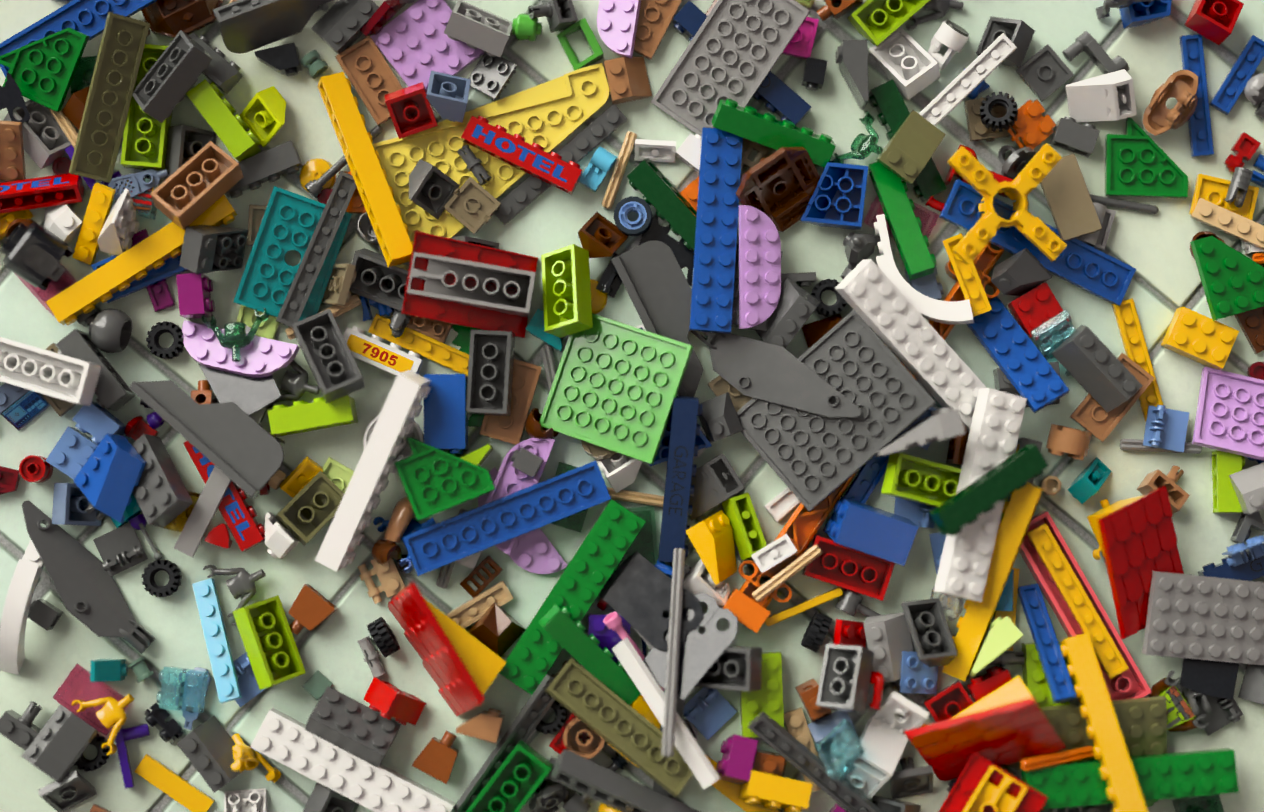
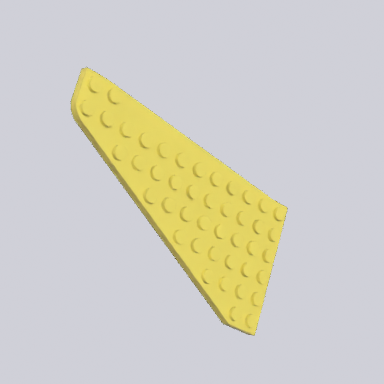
M598 63L580 68L559 78L467 111L464 114L463 123L446 119L438 122L436 127L413 135L372 144L374 150H377L379 153L381 168H384L386 171L388 186H391L393 189L394 201L401 209V219L408 227L410 241L414 242L415 231L452 239V237L465 228L445 209L439 219H436L409 199V175L420 159L434 165L460 185L459 189L469 177H472L479 184L472 171H468L466 168L467 164L457 153L459 149L463 150V146L468 145L476 158L482 161L481 165L491 176V179L489 181L485 180L487 183L481 186L494 198L498 199L527 173L463 142L461 136L471 117L477 118L478 115L489 120L488 124L494 127L500 125L507 129L506 133L512 136L518 134L526 139L525 142L531 145L533 143L539 144L544 148L543 151L550 154L608 101L609 86L603 64Z

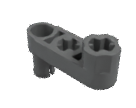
M1087 31L1075 39L1076 42L1062 52L1064 57L1070 62L1082 51L1086 52L1104 75L1123 69L1127 72L1130 69L1124 58L1117 56L1112 60Z

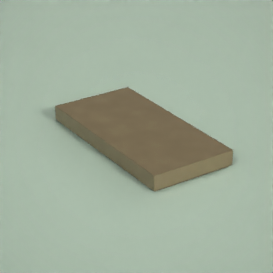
M1075 154L1062 157L1040 184L1060 238L1063 242L1101 231L1102 226Z

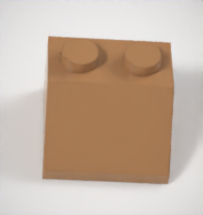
M620 57L604 61L612 105L652 97L644 57Z
M489 708L488 711L484 710L460 724L456 729V733L496 743L499 739L505 715H502L500 710Z

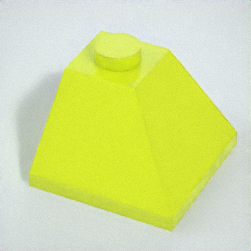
M272 86L256 93L239 115L247 124L249 130L260 141L262 147H266L284 125L286 101L277 89Z

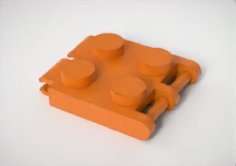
M1030 99L1017 109V120L1011 126L1016 134L1010 127L1007 130L1012 136L1010 139L1015 141L1020 148L1024 146L1018 138L1022 140L1026 147L1034 149L1054 133L1052 128L1056 124L1049 114L1041 115L1046 110L1038 99L1033 102Z

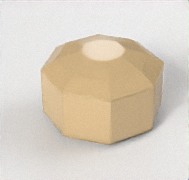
M279 469L268 481V485L277 490L286 479L287 474Z
M1047 476L1041 480V488H1044L1043 492L1045 495H1056L1061 491L1062 483L1056 476Z

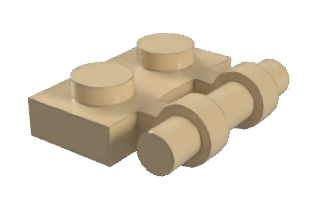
M392 557L383 565L377 563L375 559L371 560L373 569L369 571L365 564L358 566L361 573L359 576L362 581L364 580L369 590L367 593L369 597H372L375 604L382 601L379 593L385 591L389 598L406 587ZM376 574L381 582L379 587H376L372 580V576Z

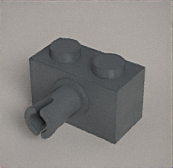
M541 0L542 5L528 7V14L532 13V15H529L530 19L547 17L551 32L564 31L578 21L572 0Z
M33 701L30 702L22 716L13 710H8L0 718V734L25 751L41 730L32 722L40 710H42V707L40 705L36 706L37 703Z

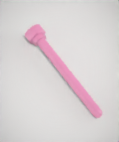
M617 612L608 614L603 620L604 624L608 629L616 631L622 640L628 638L641 659L644 660V654L622 627V618Z

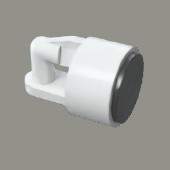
M943 21L932 38L927 52L938 63L940 70H943L948 65L956 51L960 52L969 39V33L952 21ZM943 44L949 47L944 56L938 53Z

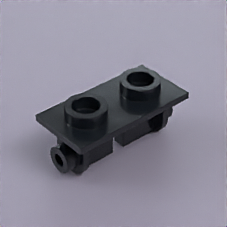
M614 253V255L612 256L611 259H613V258H615V257H617V256H619V255L616 254V253ZM610 260L596 289L614 298L622 280L612 260Z
M155 703L150 707L151 712L149 709L146 710L145 720L151 727L155 726L160 731L159 736L166 743L169 741L173 744L175 741L174 736L178 739L184 734L182 732L183 728L173 718L166 723L165 719L170 714L161 704Z

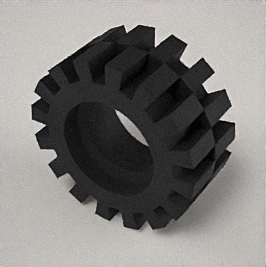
M993 92L992 97L987 95L986 100L981 102L980 116L983 125L986 124L987 129L991 127L994 132L996 129H999V132H1003L1002 128L1008 130L1009 125L1013 126L1014 121L1017 120V103L1014 102L1012 96L1009 98L1008 93H1005L1004 96L1002 92H999V95ZM995 106H1003L1006 108L1007 113L1004 117L995 118L992 116L991 110Z
M822 280L812 289L810 295L820 301V304L815 309L818 314H822L825 317L834 316L845 308L846 300L835 289L839 284L837 280ZM826 290L835 292L837 296L836 303L830 306L825 305L821 300L822 293Z
M167 321L158 322L156 326L153 325L151 327L152 330L147 333L149 335L148 338H146L148 342L147 347L151 350L150 352L162 359H173V357L179 356V353L183 352L182 348L184 346L182 329L178 325ZM166 332L172 334L174 338L173 344L169 348H162L159 344L160 335Z
M156 560L153 563H149L148 567L143 570L145 572L142 574V585H145L146 588L144 589L149 591L150 595L156 597L170 596L181 585L180 579H182V575L179 573L181 572L180 569L169 560ZM160 570L166 571L169 575V582L163 587L158 586L154 580L155 574Z
M816 612L806 629L801 645L817 652L826 638L832 619Z
M383 617L367 625L373 641L383 656L387 657L400 649L395 635H393L392 630Z
M557 700L551 705V708L556 713L555 720L551 723L541 720L535 728L539 733L552 734L560 730L564 725L567 711Z
M97 733L90 742V744L97 748V756L93 760L86 759L82 753L74 766L77 765L79 770L83 769L88 772L105 765L106 760L110 756L106 755L110 748L102 749V744L107 743L104 740L105 737L99 736Z

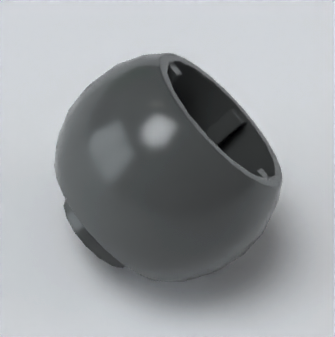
M105 309L100 311L91 320L89 335L91 336L92 343L99 350L106 353H117L123 351L129 343L132 332V320L123 311Z

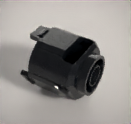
M20 223L7 238L0 252L6 255L3 260L6 268L35 288L39 287L45 291L51 281L49 278L57 282L66 270V268L58 263L64 255L68 258L75 250L37 223H32L29 226Z

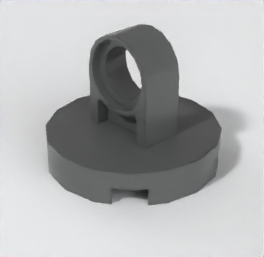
M1009 145L1003 146L998 152V158L1004 164L1001 175L1015 179L1036 155V152L1030 147L1017 149ZM1008 150H1011L1012 154L1006 160L1005 154Z
M544 778L534 791L535 796L531 800L529 808L531 812H556L559 809L557 805L562 801L564 804L567 802L569 792L563 784L549 785Z

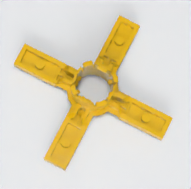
M1046 143L1012 182L998 183L993 178V174L963 146L960 147L947 163L983 196L981 202L984 201V203H979L978 209L979 212L985 213L981 214L982 217L952 251L966 265H969L995 236L1000 227L1015 226L1050 261H1054L1066 248L1067 244L1038 217H1034L1028 211L1027 196L1040 184L1062 157ZM998 191L999 193L1004 192L1010 200H1016L1012 202L1013 211L1016 212H1013L1008 220L999 217L994 211L993 198Z

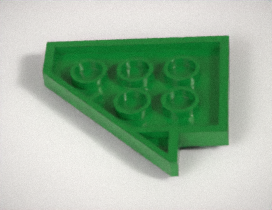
M66 28L1 55L0 64L10 68L8 73L20 88L22 96L56 112H60L89 36L73 28ZM7 76L3 84V87H5V83L7 82Z
M1132 118L1126 119V135H1106L1105 196L1188 197V176Z
M1213 236L1190 242L1213 321L1264 306L1263 266Z
M410 437L407 440L413 455L394 463L417 521L495 490L487 469Z

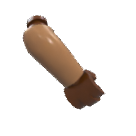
M408 497L402 498L395 505L383 537L386 540L377 541L372 548V557L377 563L383 565L390 557L397 560L401 559V548L396 542L399 543L409 523L416 517Z

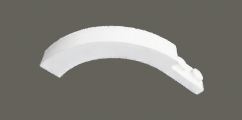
M884 214L877 215V222H874L875 233L880 234L881 241L877 242L879 253H884V255L876 257L877 264L901 293L928 320L951 325L974 323L970 300L941 301L921 294L905 281L895 265L886 217Z
M30 540L22 560L19 559L0 623V671L17 675L25 660L24 641L28 613L38 579L44 567L32 540Z

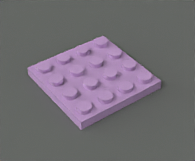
M418 0L385 25L377 35L373 34L371 36L373 42L408 87L423 82L427 92L431 71L455 76L484 54L483 50L479 48L473 49L467 46L465 42L452 40L444 34L452 10L444 0Z
M1204 367L1202 369L1192 444L1264 461V380Z

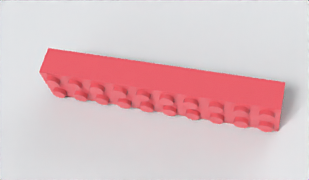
M1043 511L1034 516L1027 533L1044 523L1047 524L1129 668L1110 679L1097 657L1110 700L1143 698L1152 693L1048 511ZM1026 533L1019 553L1039 584L1041 591L1068 638L1084 634Z

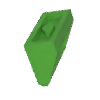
M586 18L579 20L557 35L574 71L604 58V53ZM578 30H581L593 54L581 63H579L566 36Z

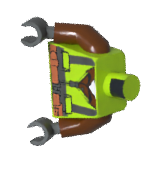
M1170 671L1167 678L1161 679L1152 686V693L1148 697L1164 696L1166 698L1168 731L1186 732L1197 727L1204 729L1208 726L1209 722L1204 724L1200 721V719L1206 717L1205 714H1200L1197 719H1194L1196 716H1194L1190 706L1176 687L1180 677L1176 680L1171 679L1174 671Z

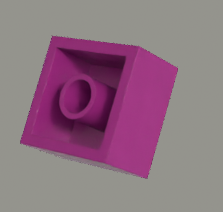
M203 273L177 274L180 316L188 320L212 317V312H215L214 300H211L210 292H213L212 280H209V277Z
M736 734L726 738V741L723 740L720 753H723L722 759L718 761L716 766V772L720 780L739 785L749 782L758 740Z

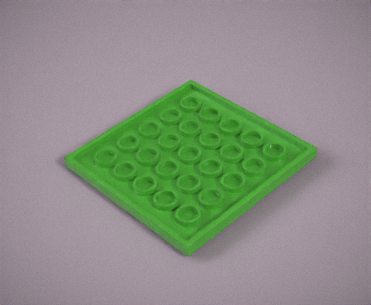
M592 313L593 328L571 334L568 337L539 423L541 427L553 428V431L653 464L693 346Z

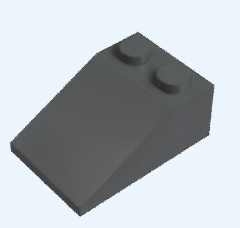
M843 40L835 52V62L839 63V70L859 108L864 109L869 101L867 40Z

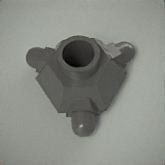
M849 233L843 241V245L846 247L847 268L853 270L863 259H868L874 252L875 245L878 244L877 242L881 241L880 236Z

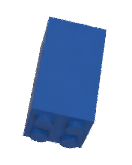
M424 374V378L431 380L429 384L431 390L427 398H424V443L441 451H450V454H463V450H468V413L466 412L468 376L466 374Z
M841 496L840 501L837 500L834 506L835 514L833 520L830 519L826 528V531H828L827 535L835 543L904 566L919 527L908 518Z

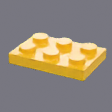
M1198 174L1189 214L1192 215L1199 198H1202L1252 220L1259 187L1249 185L1243 205L1239 208L1234 205V200L1231 203L1225 201L1231 181Z

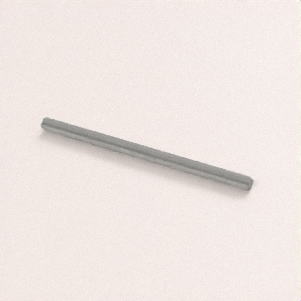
M675 548L673 552L662 756L672 757L674 755L685 550L682 548Z

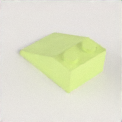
M1001 616L998 617L989 626L990 631L969 674L971 679L1023 637V634L1008 616L1004 619Z

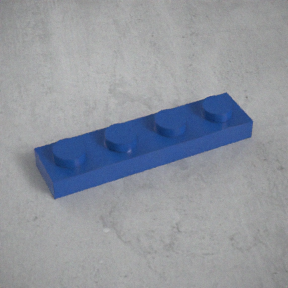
M1254 35L1250 37L1209 105L1225 115L1229 114L1244 90L1247 81L1252 77L1264 57V41Z

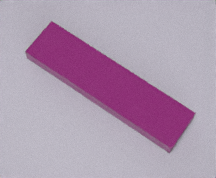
M146 229L134 233L131 247L149 237ZM166 279L146 287L155 312L175 305Z

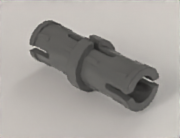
M468 145L463 146V150L459 149L457 153L467 164L466 168L469 172L472 171L480 185L487 183L485 180L489 181L491 176L481 165L482 161L476 158Z

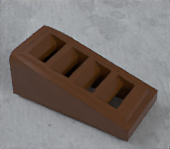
M488 555L460 585L474 598L503 569ZM487 563L495 570L493 574L485 567ZM481 569L489 576L488 579L479 572ZM475 574L484 582L482 585L473 578ZM469 580L478 588L476 591L467 583Z

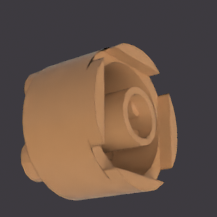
M1051 424L1046 448H1048V452L1051 454L1063 456L1064 453H1068V457L1083 461L1084 457H1087L1092 433Z
M577 717L570 720L563 735L566 749L586 759L597 755L605 743L601 736ZM587 732L590 738H587L586 742H582V738H579L578 735Z

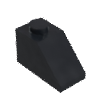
M294 42L254 52L259 61L282 75L293 76L302 70L298 49Z

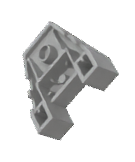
M951 406L930 412L931 416L924 418L878 451L875 456H882L965 434L959 409L953 410Z

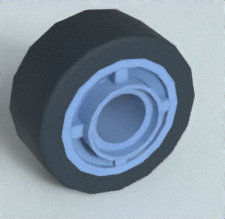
M630 196L622 199L617 204L614 210V221L622 233L628 236H639L649 229L652 223V211L645 200ZM630 212H637L639 214L636 221H629L627 219Z

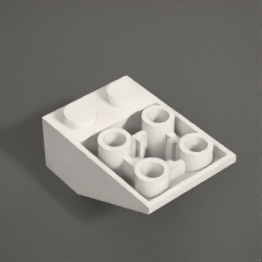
M1125 69L1065 85L1069 117L1074 118L1076 122L1116 121L1137 115L1133 78Z
M128 189L124 190L112 206L100 232L97 242L101 252L119 256L131 248L132 237L134 233L138 232L139 222L137 221L133 199H131Z
M266 788L225 791L224 812H268Z

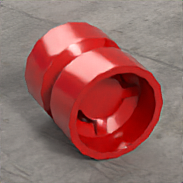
M31 455L21 461L19 472L26 481L43 483L52 476L53 466L46 462L47 458Z

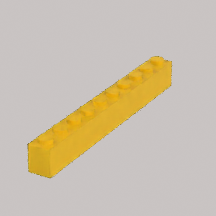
M344 72L320 77L317 87L387 266L391 267L410 262L413 241H410L408 227L401 219V209L394 201L393 189L391 186H388L386 181V171L384 168H381L379 163V153L373 148L372 136L365 127V118L358 110V100L351 92L350 80L346 79Z
M224 194L189 226L227 225L233 222L238 214ZM172 221L46 301L47 305L59 323L62 325L74 323L78 319L77 316L82 313L87 314L91 312L99 302L104 303L113 297V293L118 290L120 292L130 287L129 283L132 281L143 279L151 269L162 267L165 264V260L181 255L185 229L182 230Z
M1027 482L1025 487L1012 491L1010 493L1012 494L1010 502H1005L1002 509L1004 517L1002 522H999L982 602L966 600L964 609H966L964 617L960 616L956 628H959L956 636H952L958 655L948 665H942L944 666L943 673L964 682L968 680L1044 488Z
M1089 633L1066 638L1060 642V649L1063 658H1066L1069 676L1074 682L1073 688L1076 698H1079L1081 704L1079 706L1082 718L1086 719L1088 725L1086 726L1089 739L1092 738L1094 743L1092 748L1093 754L1096 759H1099L1101 765L1099 768L1101 778L1106 780L1108 786L1106 788L1108 799L1113 801L1115 808L1113 812H1148Z

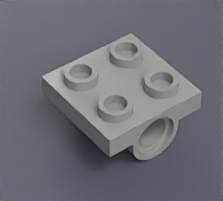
M1093 202L1102 230L1076 239L1104 251L1116 211L1107 209L1105 205Z

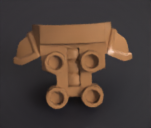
M1189 70L1177 71L1155 91L1149 106L1143 114V125L1149 133L1155 136L1160 135L1169 129H1178L1189 120L1198 102L1196 93L1199 79L1195 73ZM1169 98H1175L1178 101L1173 109L1166 107V101Z

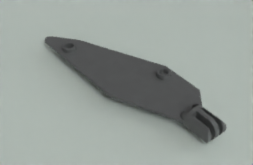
M691 330L692 334L709 346L713 370L743 395L826 417H859L861 415V409L784 347L732 333L702 331L708 336V339H706L699 332ZM832 397H836L837 399L835 404H831L830 402Z
M24 501L22 503V510L27 532L67 611L98 637L123 638L142 654L145 648H148L155 640V637L135 621L113 577H110L108 571L103 569V562L58 524H52V519L33 503Z

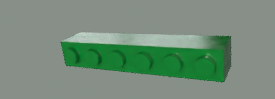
M720 99L711 121L715 128L775 150H779L781 147H804L813 164L824 168L827 162L830 161L836 147L832 140L833 138L826 134L819 136L814 134V131L810 128L802 127L800 129L795 127V124L791 121L783 120L782 122L776 120V117L772 114L765 113L763 115L757 113L755 108L738 106V103L731 99L726 101Z
M878 161L869 164V176L910 281L934 273L937 262L934 254H930L927 248L929 247L927 236H923L920 230L922 229L920 218L915 217L913 212L915 210L913 200L908 199L906 194L908 192L906 182L901 181L898 176Z
M555 604L538 623L590 674L628 705H631L641 693L626 673L620 661L616 663L612 659L614 655L606 647L602 650L598 646L600 641L592 633L588 636L584 632L586 630L584 625L578 620L574 622L570 619L572 614L564 606L560 609Z

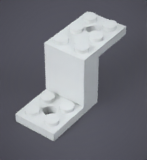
M895 691L880 706L881 710H877L867 721L851 757L837 771L842 778L869 800L893 775L908 742L904 731L919 728L929 715V712Z

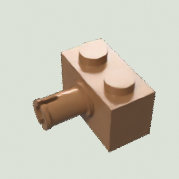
M1175 465L1172 466L1167 476L1159 469L1147 474L1137 488L1141 494L1147 495L1160 487L1166 486L1172 513L1180 511L1190 496L1176 484L1184 474V471L1181 469L1178 472L1180 467Z

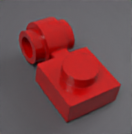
M1241 133L1231 149L1236 155L1230 154L1224 162L1226 168L1234 172L1235 167H1243L1245 163L1242 160L1249 161L1261 143L1247 133Z

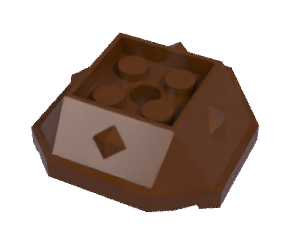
M158 0L142 9L141 12L146 22L150 23L149 28L153 33L175 38L180 30L189 35L215 22L216 18L213 9L221 7L224 0Z
M781 147L770 156L761 158L757 165L742 175L740 186L735 194L741 205H748L761 210L773 221L777 230L783 232L801 220L820 179V175L804 147Z

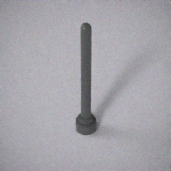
M377 125L370 131L372 140L382 132V126ZM345 156L339 159L318 180H310L305 185V188L313 197L319 196L322 193V186L347 164Z
M1090 194L1092 202L1151 214L1158 212L1157 206Z

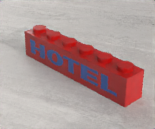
M478 115L477 118L471 117L461 136L463 142L570 195L573 194L583 174L579 164L573 161L567 163L561 160L562 156L555 152L549 154L543 151L544 148L539 144L533 143L531 145L525 142L526 139L518 134L512 136L506 133V128L500 125L494 127L488 124L489 120Z
M67 173L0 183V213L82 202L85 190L82 178L79 175Z
M186 441L183 444L206 484L215 465L189 441ZM231 481L218 509L241 551H247L265 541V528L262 523L258 524L255 519L257 513L252 505L248 506L245 500L248 498L245 491Z

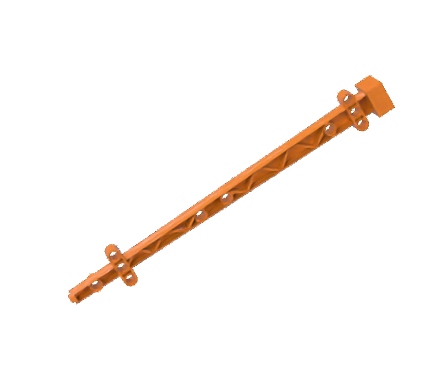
M990 242L973 260L984 290L986 285H990L994 289L993 295L986 293L988 300L995 298L1000 292L991 282V277L988 275L1005 251L1002 248L994 250ZM949 260L945 265V271L957 282L943 301L965 300L963 292ZM931 320L928 321L944 340L955 326ZM856 473L811 512L802 503L799 504L776 537L778 539L787 534L797 552L761 573L755 562H742L738 567V572L746 581L740 590L733 589L726 603L721 607L722 609H729L738 618V622L757 633L771 613L767 610L771 601L774 599L777 602L785 603L791 599L792 590L785 583L760 602L754 599L752 593L761 586L760 578L766 575L771 579L805 552ZM745 564L753 566L754 571L750 576L745 575L742 571ZM781 587L787 590V597L785 599L777 597V590Z

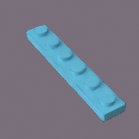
M213 578L193 583L192 586L219 702L225 703L242 698L215 581Z

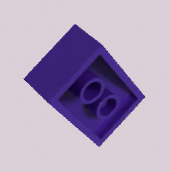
M589 614L588 636L592 633L600 641L598 646L602 650L606 647L614 655L612 659L617 663L619 660L612 651V648L621 642L622 639L616 631L608 629L604 624L603 620L608 614ZM619 615L622 618V627L630 636V623Z

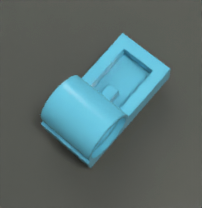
M600 146L592 156L579 182L596 192L616 162L617 157Z

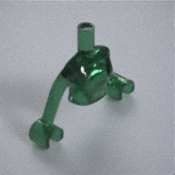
M867 110L864 112L866 116L859 120L865 125L870 135L859 134L851 144L852 152L842 155L834 153L835 159L829 162L843 164L845 159L863 160L872 152L876 154L883 152V148L877 145L879 136L872 127L874 117Z
M265 307L262 315H259L257 308L254 310L257 318L247 336L245 323L234 322L225 324V333L223 335L216 325L217 320L213 314H211L212 318L208 322L206 316L203 315L202 321L206 327L213 330L222 347L232 349V361L240 362V348L251 343L261 322L268 319L269 313Z

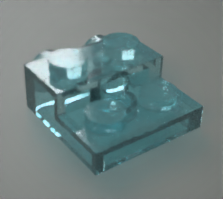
M1064 310L1030 332L1035 346L1045 359L1048 360L1055 358L1051 353L1076 329L1072 325L1069 313Z
M174 666L164 667L159 674V681L162 683L161 691L158 692L156 697L159 708L204 712L208 671Z
M846 719L816 745L819 752L818 756L827 768L826 773L830 778L842 781L855 769L853 762L865 752L851 723Z

